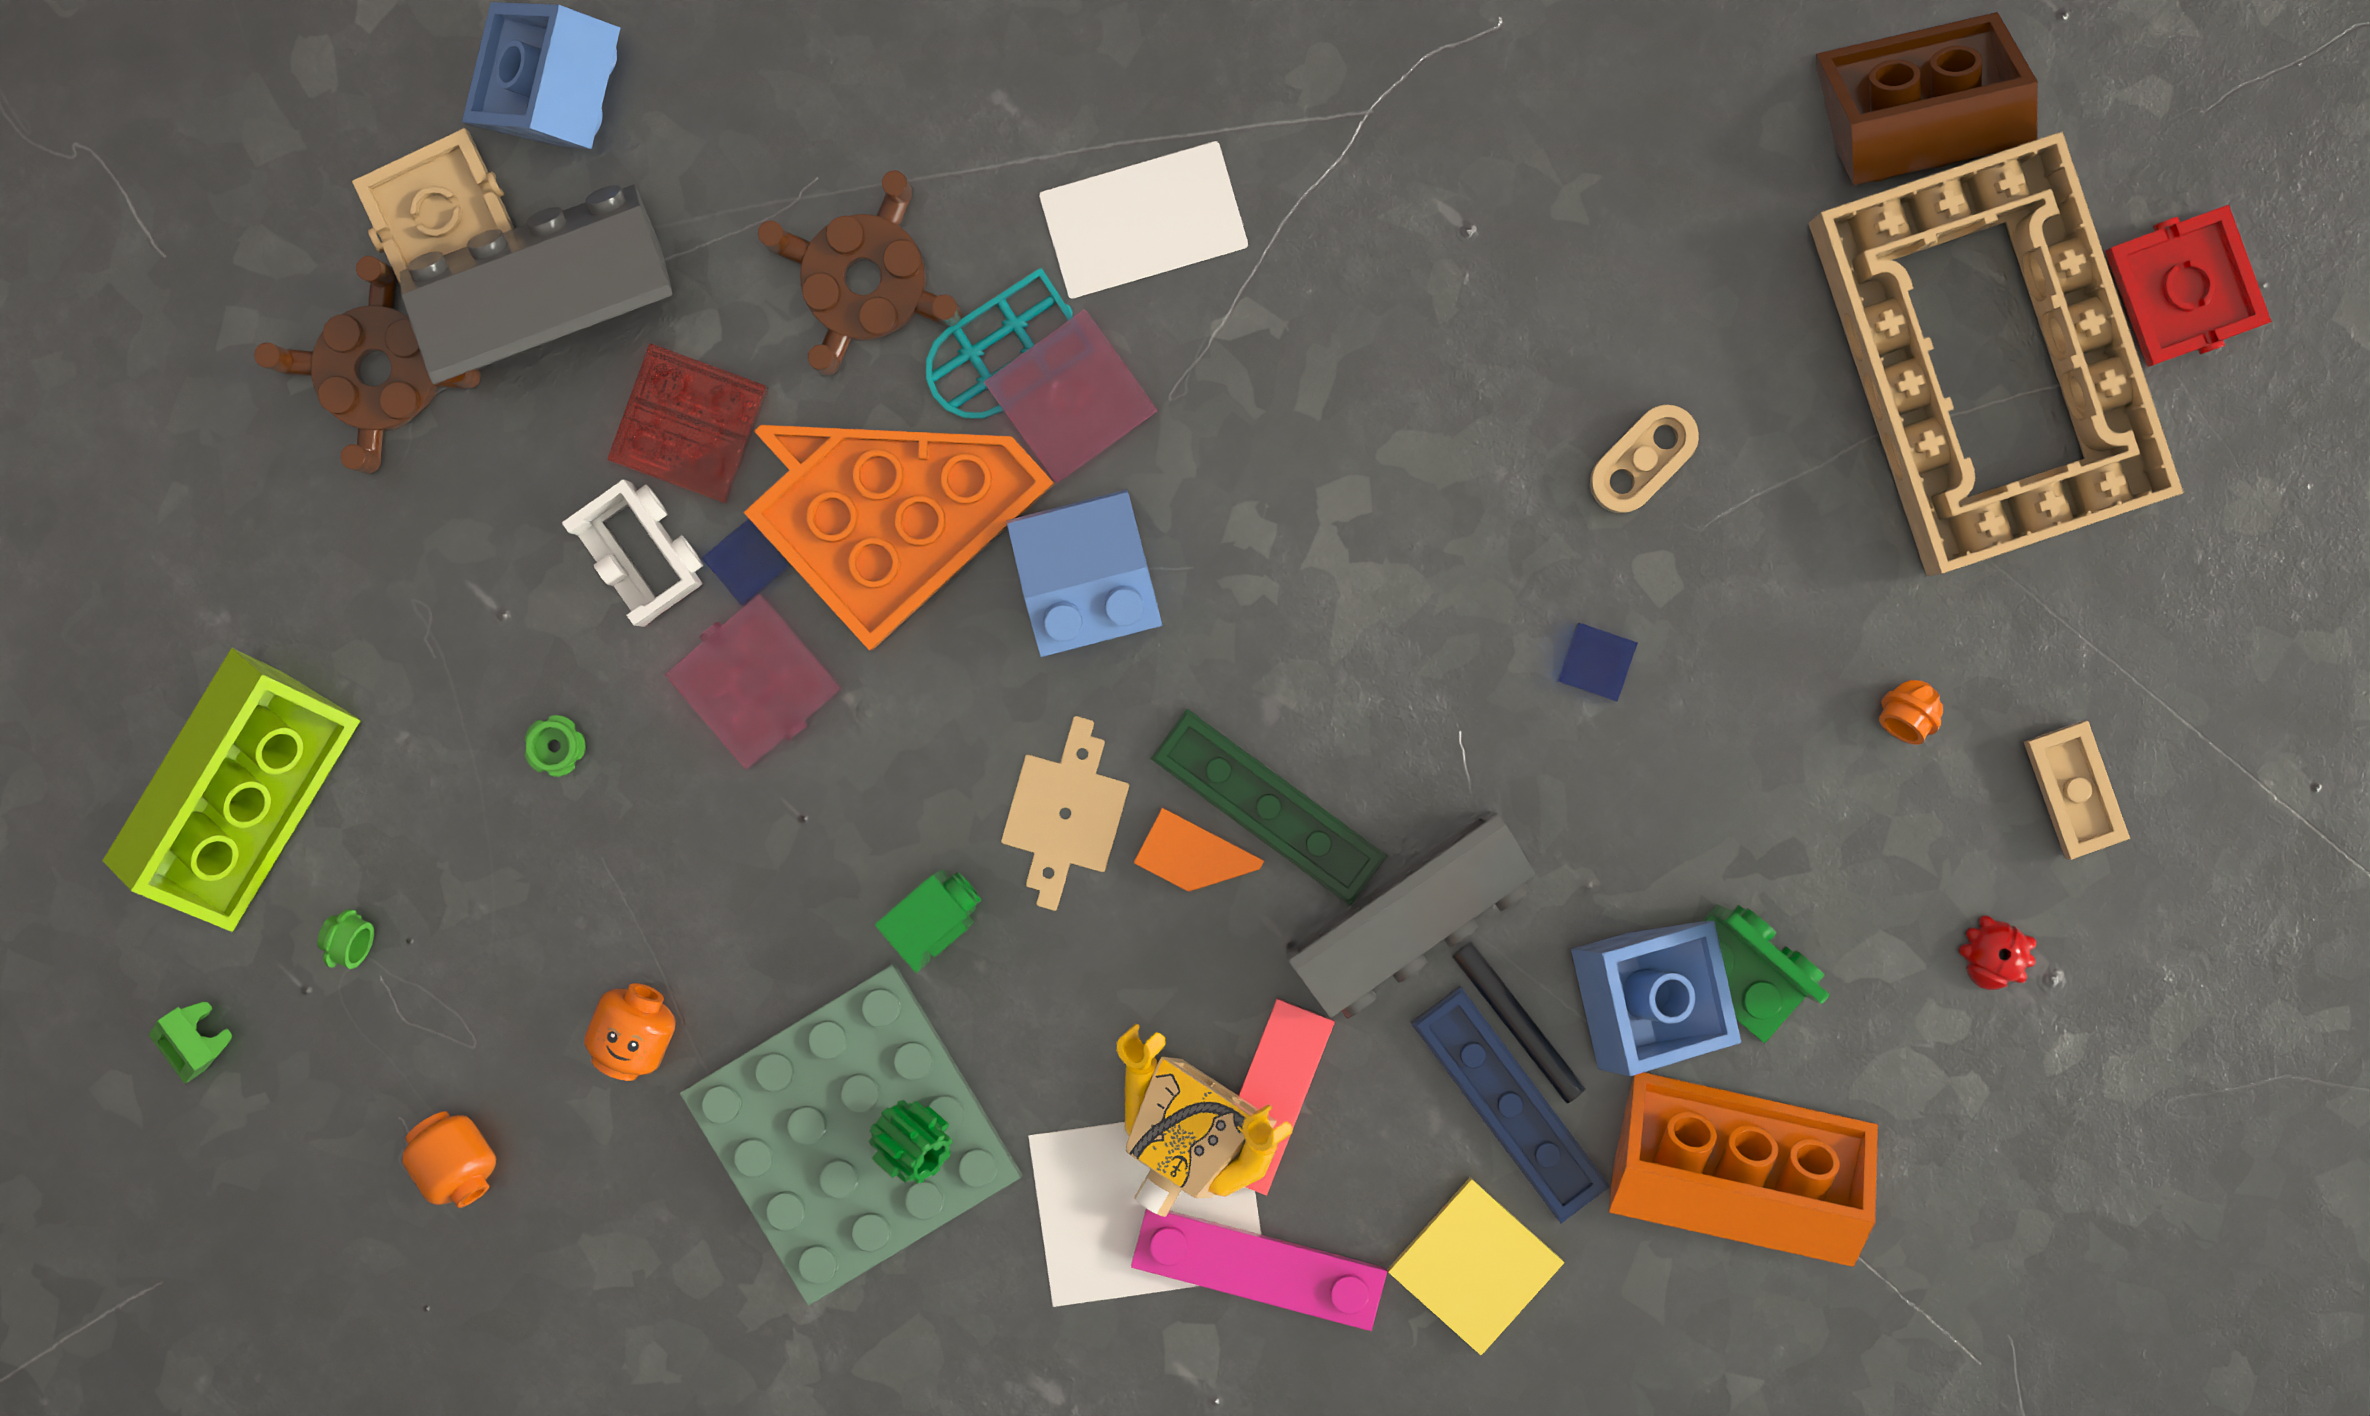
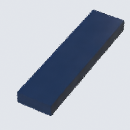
M1458 986L1410 1022L1560 1224L1610 1188V1185L1461 986Z

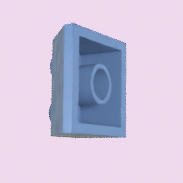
M491 2L462 123L550 145L592 149L594 136L602 123L603 112L601 107L608 78L617 60L616 45L620 27L561 5Z
M1128 489L1007 520L1023 595L1040 657L1163 626Z
M1702 921L1630 932L1571 949L1598 1070L1633 1076L1741 1043L1714 921Z

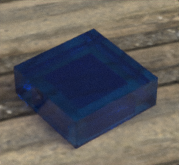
M749 518L702 557L742 606L749 603L791 567L783 555Z
M1577 623L1557 682L1618 702L1638 643L1582 623Z

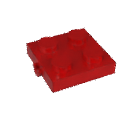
M2229 204L2180 222L2178 216L2154 225V232L2105 250L2147 367L2197 349L2200 355L2226 346L2224 339L2272 322Z

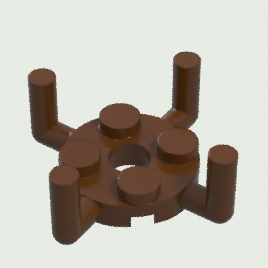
M892 170L883 176L882 187L886 194L876 216L856 214L837 217L820 230L811 242L786 232L780 224L771 220L762 223L758 229L759 240L772 253L801 264L800 281L803 298L813 315L828 328L822 345L813 346L808 353L809 364L822 375L830 376L837 372L851 339L867 341L886 336L908 324L915 314L949 327L956 325L961 319V309L953 297L946 294L937 296L925 291L926 275L922 256L912 238L899 226L912 197V188L904 174L900 171ZM860 261L873 262L879 267L881 272V280L878 287L866 295L853 293L849 290L846 282L849 269Z
M365 256L357 262L356 272L362 280L370 283L368 306L354 308L330 318L324 325V329L313 351L285 349L265 342L257 346L254 358L260 366L278 373L312 376L313 386L322 407L342 422L358 428L357 445L350 444L343 448L340 455L342 464L348 469L370 474L377 471L381 464L383 431L398 429L409 423L408 421L428 406L434 398L438 386L471 389L478 385L481 375L478 368L433 385L409 316L393 309L396 274L393 268L375 257ZM384 352L391 362L390 376L384 383L378 386H369L361 377V363L370 353Z

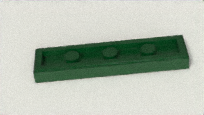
M1186 709L1150 758L1350 906L1387 857L1380 849L1189 709Z

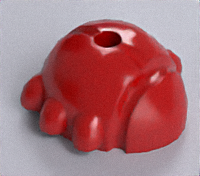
M1988 915L1981 916L1979 919L1980 927L1967 929L1966 937L1969 941L1967 944L1959 947V954L1968 961V965L1965 967L1968 976L1978 987L1987 990H1999L2007 987L2009 981L2024 983L2027 980L2025 969L2034 966L2036 962L2035 957L2030 954V950L2036 947V939L2032 936L2024 935L2016 926L2010 927L2007 922L1995 921ZM2005 948L2008 951V956L2001 960L1999 952Z

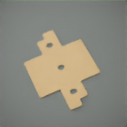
M1078 716L1073 718L1061 763L1032 755L1025 756L1001 840L1005 845L1035 853L1026 886L1040 890L1037 906L1056 911L1058 908L1070 863L1100 872L1106 870L1129 789V784L1096 774L1105 741L1091 736L1094 726L1092 720ZM1080 748L1088 751V757L1084 760L1077 757V751ZM1062 808H1069L1071 811L1070 818H1061L1060 810ZM1046 867H1051L1054 870V876L1050 879L1043 876V870Z

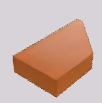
M1163 807L1134 861V864L1188 892L1260 870L1264 863L1263 859Z

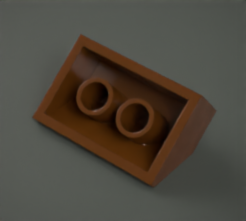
M1998 12L1816 54L1817 69L1835 147L1853 185L1870 181H1883L1896 175L1927 168L1943 167L1953 162L1983 155L1997 154L2037 140L2038 81Z

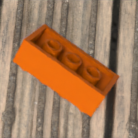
M1643 1072L1633 1075L1613 1162L1609 1213L1854 1267L1875 1224L1878 1124Z

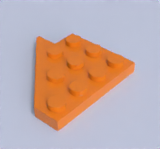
M760 425L754 432L789 471L745 510L744 513L866 648L872 651L1008 527L1007 520L1021 516L1055 483L1012 436Z

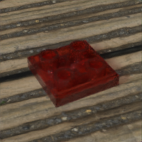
M649 343L607 460L727 503L769 387Z

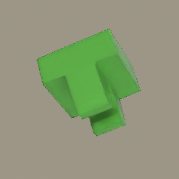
M200 1002L183 1009L177 1007L159 1019L148 1034L184 1084L206 1071L232 1039V1034L228 1029L220 1032L219 1035L213 1038L201 1037L196 1031L197 1022L203 1020L213 1009L207 1002Z

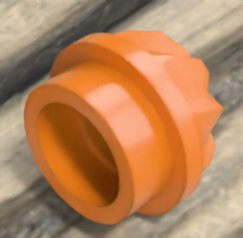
M1909 680L1885 694L1881 701L1884 710L1879 716V722L1887 732L1899 740L1919 745L1924 742L1927 735L1935 734L1941 726L1943 704L1939 700L1938 692L1930 684L1919 680Z

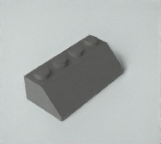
M635 184L623 189L617 185L603 187L591 193L586 198L585 203L563 211L558 207L544 209L528 218L526 225L504 233L499 229L485 231L470 239L467 247L445 255L439 251L423 254L412 260L407 266L408 269L400 271L401 296L433 385L673 295L662 248Z
M1488 810L1286 952L1288 961L1330 1018L1342 1011L1348 1019L1377 999L1372 989L1393 975L1396 981L1400 983L1423 968L1429 962L1423 953L1444 939L1447 945L1451 947L1480 927L1475 917L1495 904L1500 911H1503L1522 899L1531 891L1526 881L1537 873L1500 815Z

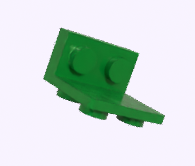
M1716 904L1702 920L1715 922L1736 1020L1762 1043L1765 1044L1805 997L1822 1005L1830 996L1818 984L1825 974L1797 950L1793 952L1787 946L1781 951L1770 942L1777 934L1776 931L1749 908L1745 910L1740 905H1737L1734 910H1730Z

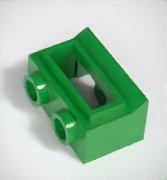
M941 869L917 887L880 919L875 926L917 973L930 962L931 955L933 958L936 957L975 923L969 915L976 910L975 906L982 898L959 872L949 877Z

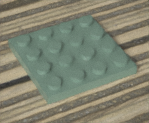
M895 963L680 1093L808 1306L1002 1190L1022 1176L1021 1171ZM901 1100H905L908 1104L917 1101L924 1108L929 1106L949 1123L944 1133L952 1139L953 1143L949 1146L951 1154L948 1160H945L941 1165L939 1172L934 1176L931 1175L925 1178L924 1182L919 1184L913 1180L903 1182L898 1176L890 1177L872 1160L877 1151L869 1144L868 1140L872 1138V1133L869 1131L887 1107L891 1108Z

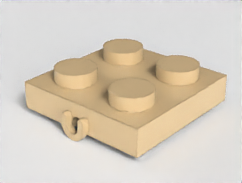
M465 128L352 181L373 225V228L368 230L369 236L380 253L385 251L399 283L400 271L408 269V264L423 254L439 251L445 255L467 247L470 239L485 231L499 229L504 233L515 229L500 198L504 195V192L496 182V175L493 171L488 172L470 132ZM377 234H379V236H380V238H381V240H382V243L380 242V240H379Z

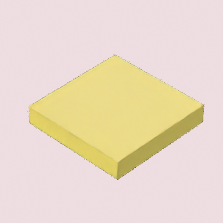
M1469 1177L1387 1270L1456 1334L1482 1355L1559 1270L1564 1261Z

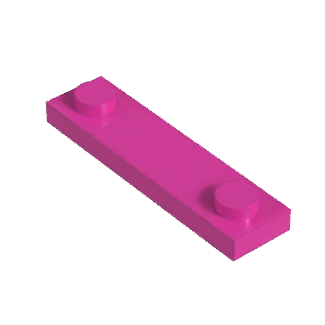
M1147 1208L1145 1209L1131 1262V1268L1368 1331H1372L1388 1272L1385 1267L1171 1210L1166 1217H1163Z

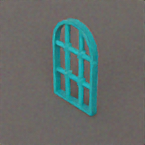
M1039 268L960 319L956 325L948 327L933 342L926 358V380L933 397L946 411L964 419H986L1003 411L1011 410L1015 403L1093 354L1095 349L1072 316L1071 307L1063 302L1043 269ZM1041 278L1051 295L1016 317L1006 299L1033 281ZM1057 303L1069 324L1037 345H1034L1024 329L1029 326L1026 322ZM997 305L1006 320L1001 322L1003 326L972 345L961 328ZM1014 331L1024 346V349L1020 350L1022 354L990 374L979 356L985 354L983 352L984 349ZM1073 332H1076L1086 349L1051 371L1042 357L1047 355L1045 350ZM953 334L962 349L957 350L959 355L933 371V361L940 345ZM970 359L981 376L976 378L978 383L949 402H946L939 395L934 382ZM1033 360L1043 377L1007 400L998 386L1003 383L1001 379L1028 361ZM987 388L999 404V406L984 412H964L957 409Z

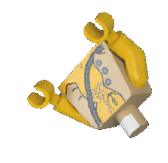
M1135 1023L1118 1039L1116 1044L1117 1053L1126 1064L1125 1131L1129 1136L1126 1152L1150 1168L1148 1175L1134 1197L1135 1200L1155 1214L1166 1217L1181 1190L1195 1198H1213L1215 1195L1226 1197L1262 1179L1276 1152L1278 1143L1292 1133L1293 1128L1291 1124L1286 1121L1273 1129L1277 1121L1268 1115L1272 1109L1271 1105L1267 1104L1258 1109L1183 1059L1161 1057L1157 1064L1155 1056L1164 1048L1166 1043L1165 1037L1156 1032L1143 1044L1138 1036L1139 1024Z

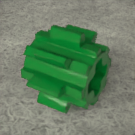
M901 1100L895 1106L887 1107L869 1131L872 1133V1138L868 1140L869 1144L877 1151L872 1160L892 1178L898 1176L903 1182L913 1180L917 1184L923 1183L925 1178L931 1175L934 1176L940 1171L939 1168L945 1160H948L951 1154L949 1146L953 1142L944 1133L949 1123L931 1107L927 1106L924 1108L917 1101L908 1104L905 1100Z

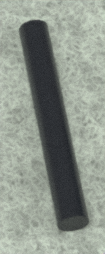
M1472 941L1452 955L1453 959L1566 1104L1579 1097L1586 1090L1585 1086Z

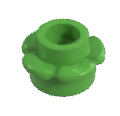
M553 715L547 721L538 720L528 728L525 735V757L529 765L537 772L547 771L553 777L565 776L575 769V762L582 759L585 754L586 743L583 734L577 732L574 722L565 716ZM552 740H557L560 743V749L557 752H553L549 748Z
M353 909L344 910L338 916H330L322 925L317 939L318 948L325 951L323 953L325 965L334 968L339 964L349 969L359 966L366 958L372 946L374 927L371 923L362 920V917L356 914V911Z

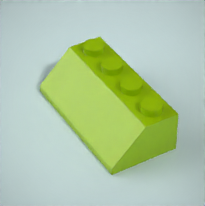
M231 648L102 861L132 892L233 932L360 723V720L284 672Z

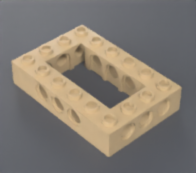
M2063 132L1821 212L1808 223L1926 576L1942 574L2184 493ZM2006 223L2084 459L1967 497L1975 483L1974 467L1970 457L1966 459L1963 457L1948 412L1954 409L1951 398H1943L1928 351L1934 348L1930 337L1923 338L1908 293L1914 289L1910 276L1902 265L1892 260Z

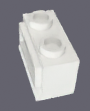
M623 479L563 521L562 524L569 533L579 536L597 563L594 564V567L607 585L614 586L631 610L627 617L632 624L645 627L658 615L703 584L695 571L703 566V563L682 535L673 541L659 521L668 514L653 491L646 484L637 490L633 483ZM628 506L680 578L679 582L657 597L605 524L606 521Z

